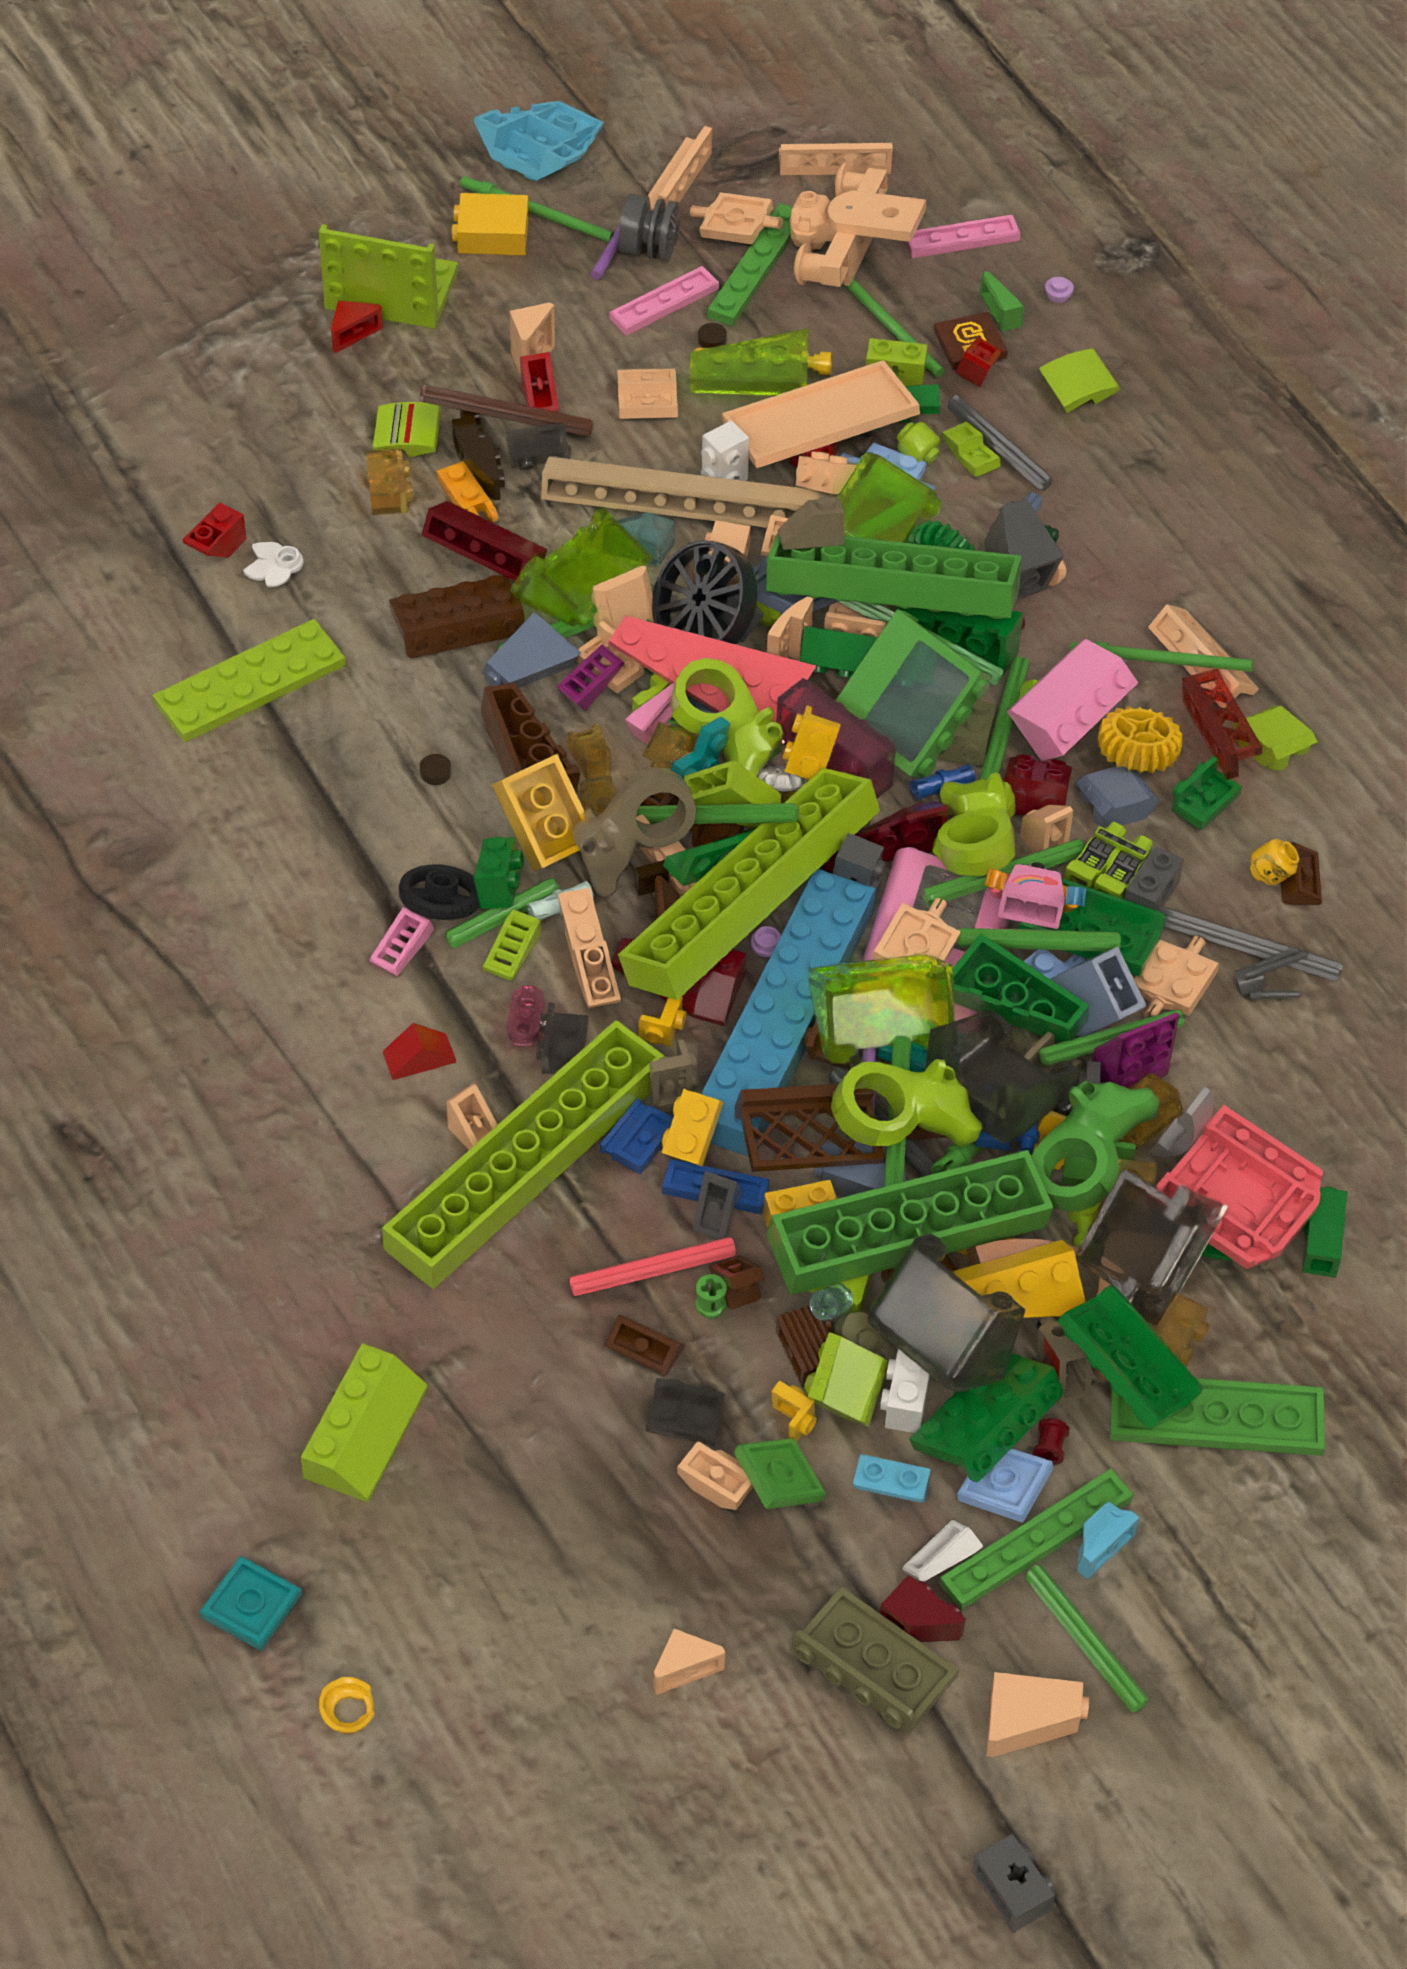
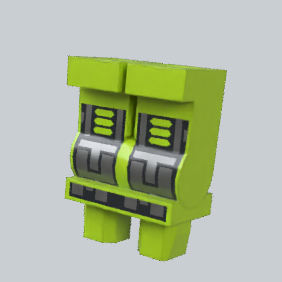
M1114 821L1105 829L1099 826L1076 860L1072 859L1066 867L1065 879L1077 883L1076 878L1087 882V887L1125 899L1126 889L1150 854L1153 842L1143 835L1137 836L1133 843L1124 839L1127 830L1124 826Z

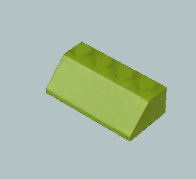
M362 1343L301 1455L303 1479L368 1503L428 1389V1384L395 1355Z

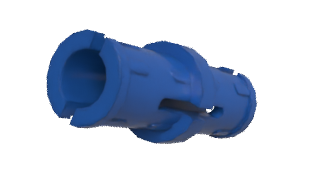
M969 764L948 771L941 769L929 777L912 780L910 782V790L914 799L920 800L927 796L939 794L940 788L945 782H974L975 773Z

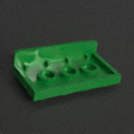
M1061 878L1062 885L1066 887L1087 888L1085 906H1078L1071 912H1062L1058 929L1024 922L1019 923L1018 929L1118 932L1121 936L1120 952L1130 973L1140 977L1155 946L1161 939L1166 917L1163 913ZM1061 950L1087 959L1104 952Z
M1109 1285L1105 1287L1096 1297L1066 1311L1057 1320L1063 1327L1066 1337L1082 1349L1090 1365L1100 1370L1110 1382L1111 1389L1118 1396L1125 1399L1133 1409L1135 1417L1141 1423L1147 1425L1150 1430L1182 1412L1202 1393V1385L1116 1286Z
M998 1349L909 1440L914 1450L963 1467L969 1480L979 1482L1062 1397L1064 1391L1062 1384L1059 1382L1058 1375L1053 1366Z

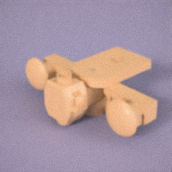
M849 161L844 162L836 174V197L831 202L826 195L805 191L798 195L791 209V239L795 246L800 247L794 261L796 281L802 286L807 281L820 282L821 285L841 287L844 281V285L850 286L873 237L907 242L912 241L926 211V200L886 195L888 190L887 170L868 168L865 174L852 172ZM826 241L831 242L825 255L812 253L811 250H820Z

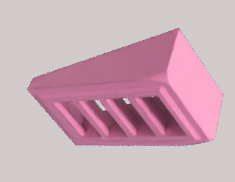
M675 682L625 719L630 733L648 745L665 727L668 720L672 718L671 696Z
M403 907L370 957L369 962L398 976L431 936L435 929L431 921ZM409 926L416 929L414 933L407 931ZM404 936L410 940L408 943L399 940V938ZM396 945L403 950L400 954L390 948ZM387 954L397 960L392 964L382 958Z

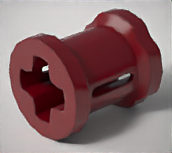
M1055 1418L1040 1420L1038 1424V1431L1040 1432L1039 1442L1034 1447L1032 1455L1052 1461L1053 1465L1061 1464L1065 1455L1062 1450L1064 1438L1069 1435V1426L1064 1421Z

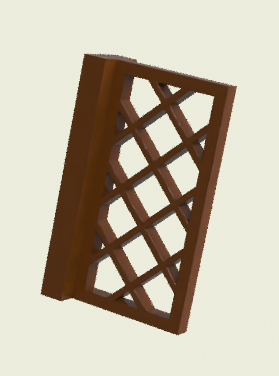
M838 1084L744 1089L740 1091L734 1106L737 1119H741L752 1172L880 1164L884 1162L885 1155L883 1146H872L874 1153L863 1154L853 1147L856 1141L852 1139L848 1143L833 1133L839 1126L837 1121L828 1129L814 1119L817 1114L826 1113L834 1118L831 1103L833 1092ZM854 1090L855 1101L861 1111H864L870 1118L876 1119L872 1104L874 1090ZM794 1115L804 1123L796 1132L782 1122L785 1116ZM761 1117L771 1125L763 1134L752 1126L750 1118ZM807 1126L823 1135V1138L817 1145L801 1135ZM775 1128L791 1138L784 1147L768 1137ZM827 1140H830L843 1149L840 1155L831 1156L823 1151L821 1147ZM796 1141L810 1151V1153L805 1158H798L790 1153L788 1149ZM762 1143L778 1154L773 1160H759L757 1149Z

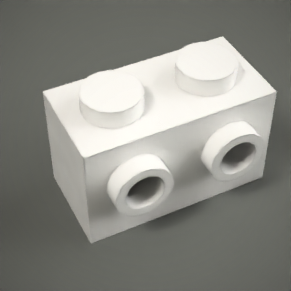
M732 420L702 435L701 476L741 481L748 480L749 437Z
M899 1346L896 1360L889 1359L886 1380H892L890 1390L883 1389L880 1410H886L885 1428L916 1433L921 1428L934 1352Z

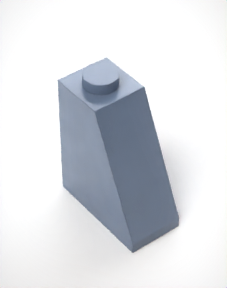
M534 612L486 662L482 674L485 675L486 681L491 686L515 683L520 688L573 667L581 652Z
M856 1142L853 1146L863 1154L874 1153L872 1146ZM824 1143L821 1147L823 1151L831 1156L840 1155L843 1151L834 1143ZM883 1146L885 1155L883 1163L814 1168L815 1177H821V1181L831 1180L835 1194L841 1197L885 1187L887 1146ZM904 1164V1181H906L905 1164Z

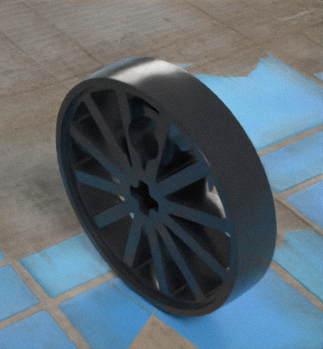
M701 540L681 547L667 560L657 577L652 599L654 623L679 630L685 627L684 631L699 633V635L712 638L711 625H713L719 634L717 640L737 644L749 628L756 609L757 582L754 570L748 559L738 549L724 543ZM726 556H728V558L730 559V562H728L727 560H725V557H726ZM694 559L695 574L689 566V562ZM680 573L690 589L675 584ZM738 574L739 583L726 586ZM672 591L687 596V598L670 602ZM739 594L737 608L727 605L728 597ZM681 611L671 622L670 614ZM724 611L734 615L728 627L721 617Z

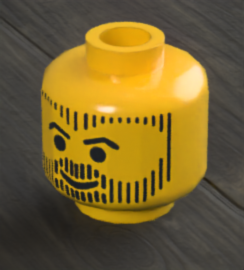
M1276 838L1272 839L1252 852L1251 874L1257 881L1275 886L1296 873L1299 855L1290 842Z

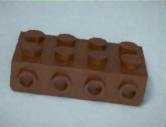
M493 575L487 579L474 582L464 581L455 586L432 588L426 592L403 594L398 598L389 599L390 611L402 635L405 652L409 658L509 638L525 622L523 606L509 578L503 575Z

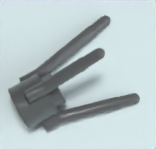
M1293 947L1254 965L1236 970L1242 996L1250 994L1251 1000L1301 997L1302 993L1300 991H1261L1260 988L1267 986L1264 978L1265 973L1308 957V953L1302 952L1293 955L1298 952V948Z

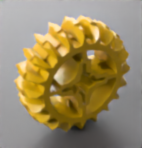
M1126 706L1125 710L1116 708L1115 712H1108L1106 718L1100 724L1097 740L1098 747L1101 748L1100 754L1107 756L1108 762H1116L1118 768L1126 767L1128 772L1137 770L1140 774L1143 771L1154 774L1155 770L1165 771L1166 767H1173L1174 762L1178 760L1182 749L1183 733L1179 731L1180 726L1173 723V718L1164 717L1163 712L1156 713L1152 711V708L1146 710L1140 706L1137 709Z

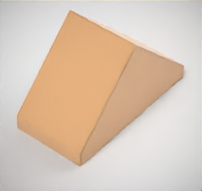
M471 1084L446 1101L448 1129L469 1150L498 1125L476 1084Z
M674 1628L654 1671V1691L656 1695L725 1670V1651L723 1647Z

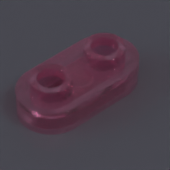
M521 986L513 992L507 1021V1036L513 1044L518 1046L532 1045L540 1037L545 1000L543 992L535 986Z

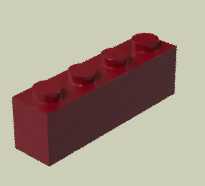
M449 501L428 508L421 535L520 584L529 582L541 575L547 553L546 548Z

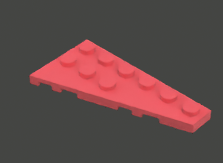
M629 616L624 617L608 643L670 684L676 681L680 672L692 661L709 658L727 663L737 670L745 682L759 712L767 707H771L774 711L773 721L778 724L816 669V666ZM695 684L685 691L687 695L716 713L722 712L729 707L726 695L719 688L711 684Z

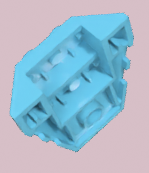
M561 101L532 104L531 110L520 111V107H511L510 113L503 114L498 109L490 110L475 117L474 120L491 159L501 163L504 168L516 170L524 174L525 178L533 181L540 180L580 160L604 124V122Z

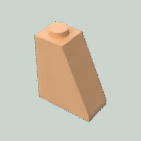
M994 1672L986 1756L995 1757L1078 1733L1080 1719H1087L1089 1709V1697L1082 1696L1083 1682Z

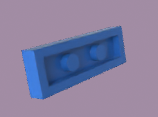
M670 1159L662 1185V1194L698 1201L703 1175L708 1171L739 1183L743 1190V1195L734 1209L762 1214L764 1193H768L770 1179L707 1166L701 1167L692 1163Z

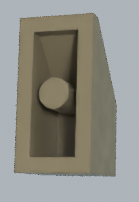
M823 496L818 499L808 500L778 529L777 535L783 550L844 545L845 512L839 498Z

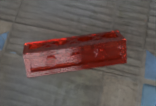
M1218 669L1182 678V701L1211 753L1219 759L1218 765L1227 780L1239 777V760L1262 754V745ZM1214 681L1216 684L1213 690L1200 687V684ZM1214 700L1227 704L1224 710L1212 707L1211 705ZM1225 720L1238 723L1236 729L1224 727L1222 724ZM1236 740L1250 743L1251 746L1236 749L1234 743Z

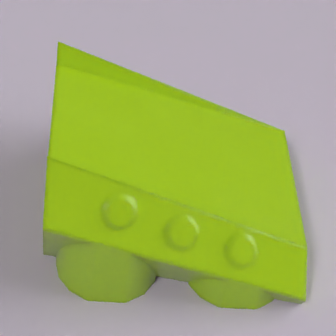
M1273 705L1232 723L1239 747L1263 767L1267 766L1276 771L1283 770L1288 766L1290 755H1304L1310 751L1312 745L1318 743L1312 730L1283 706Z
M829 1332L826 1341L822 1343L818 1352L820 1361L817 1370L808 1375L804 1384L805 1392L808 1398L815 1402V1405L846 1420L869 1427L889 1362L883 1357Z

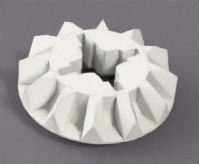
M768 766L758 773V778L777 791L798 790L808 782V779L784 772L786 766Z

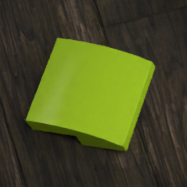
M1093 348L1067 354L1039 368L1041 375L1066 413L1091 399L1096 405L1120 391L1118 384Z

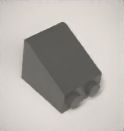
M1027 499L1016 503L1010 501L1004 504L999 509V514L995 522L990 526V531L984 541L985 552L1022 556L1020 589L1016 600L1045 590L1064 557Z

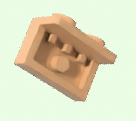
M838 602L830 605L824 622V629L876 638L879 637L886 626V622L869 619Z
M602 621L597 624V636L578 649L581 653L577 662L581 664L603 644L625 663L607 685L617 694L643 676L644 667L608 644L616 629L611 628ZM604 657L599 661L606 668L611 665ZM597 667L592 670L597 676L602 673Z

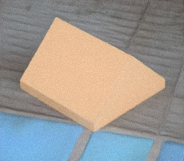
M552 303L510 311L511 355L520 376L521 356L545 352L551 353L555 347L554 304Z

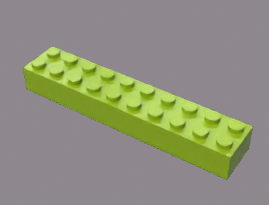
M822 768L785 802L794 803L799 807L798 821L760 824L618 954L629 986L674 1000H678L803 882L808 880L817 869L827 862L841 848L848 833L855 835L880 812L872 781Z
M615 1020L382 1227L384 1251L434 1290L614 1127L637 1098L642 1101L649 1095L650 1062L666 1056Z

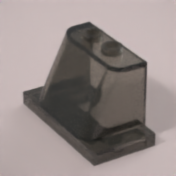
M1124 1169L1111 1193L1106 1197L1096 1220L1090 1226L1087 1236L1075 1255L1076 1261L1109 1284L1116 1286L1146 1322L1161 1327L1228 1206L1219 1200L1181 1184L1173 1196L1137 1174Z

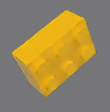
M558 754L492 784L532 871L542 869L580 850L574 841L572 830L578 822L586 820L583 814L584 810Z

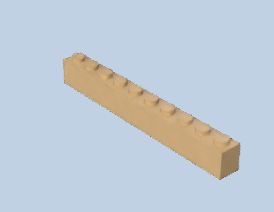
M549 456L542 472V500L709 521L716 520L768 528L771 515L790 518L808 500L830 496L839 498L843 507L844 498L842 494H830L805 488Z

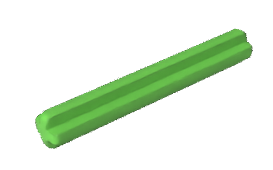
M548 878L515 895L513 907L488 909L445 932L446 942L451 948H456L503 924L511 910H517L522 913L528 911L527 903L552 895L554 890L559 889L558 884L553 878Z

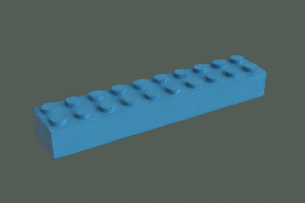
M817 869L812 874L701 1093L724 1102L710 1142L711 1144L749 1157L741 1119H737L734 1108L740 1091L744 1089L789 1086L806 1051V1046L803 1044L807 1028L814 1026L817 1018L815 1016L817 1002L820 997H825L828 988L836 990L874 913L876 888ZM761 1117L750 1118L752 1126L764 1134L770 1123Z

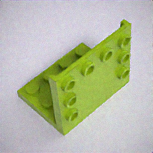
M321 225L319 229V244L325 309L336 310L338 300L379 304L382 307V319L436 329L459 271L458 262L435 258V244L429 243L428 247L329 230L328 225Z

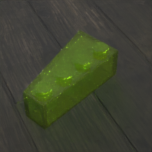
M808 328L692 351L690 353V393L779 395L806 386Z

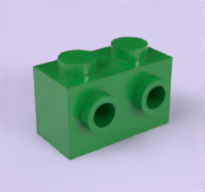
M493 837L483 840L474 875L481 909L513 907L516 891L519 888L521 870L524 867V854L522 850H518L515 837Z

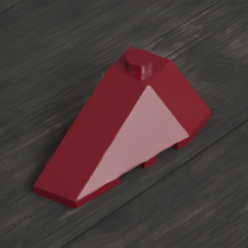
M936 801L924 804L917 803L893 813L856 833L855 836L883 846L884 850L881 860L885 862L893 861L895 853L901 848L913 847L925 853H932L937 833L943 824L948 821L949 809L947 805ZM839 850L821 866V870L833 874Z
M621 938L611 961L612 967L624 975L625 973L618 954L634 939ZM732 949L705 976L699 979L682 996L684 1011L693 1018L725 1026L745 977L746 953ZM660 995V997H661L662 999H664L665 1001H667L668 997H664V996H661V995Z

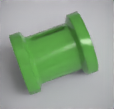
M708 1274L702 1276L696 1283V1294L698 1297L696 1298L695 1308L698 1314L703 1315L707 1319L720 1317L726 1309L725 1295L727 1293V1284L720 1276ZM710 1283V1290H707V1286ZM712 1303H715V1308L712 1310Z

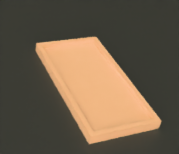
M882 360L722 413L724 424L732 420L749 437V459L757 469L919 415L920 407L919 403L887 363Z

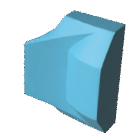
M1111 1502L1103 1505L1083 1524V1544L1078 1550L1077 1571L1087 1580L1136 1535L1139 1517L1132 1511L1121 1510Z

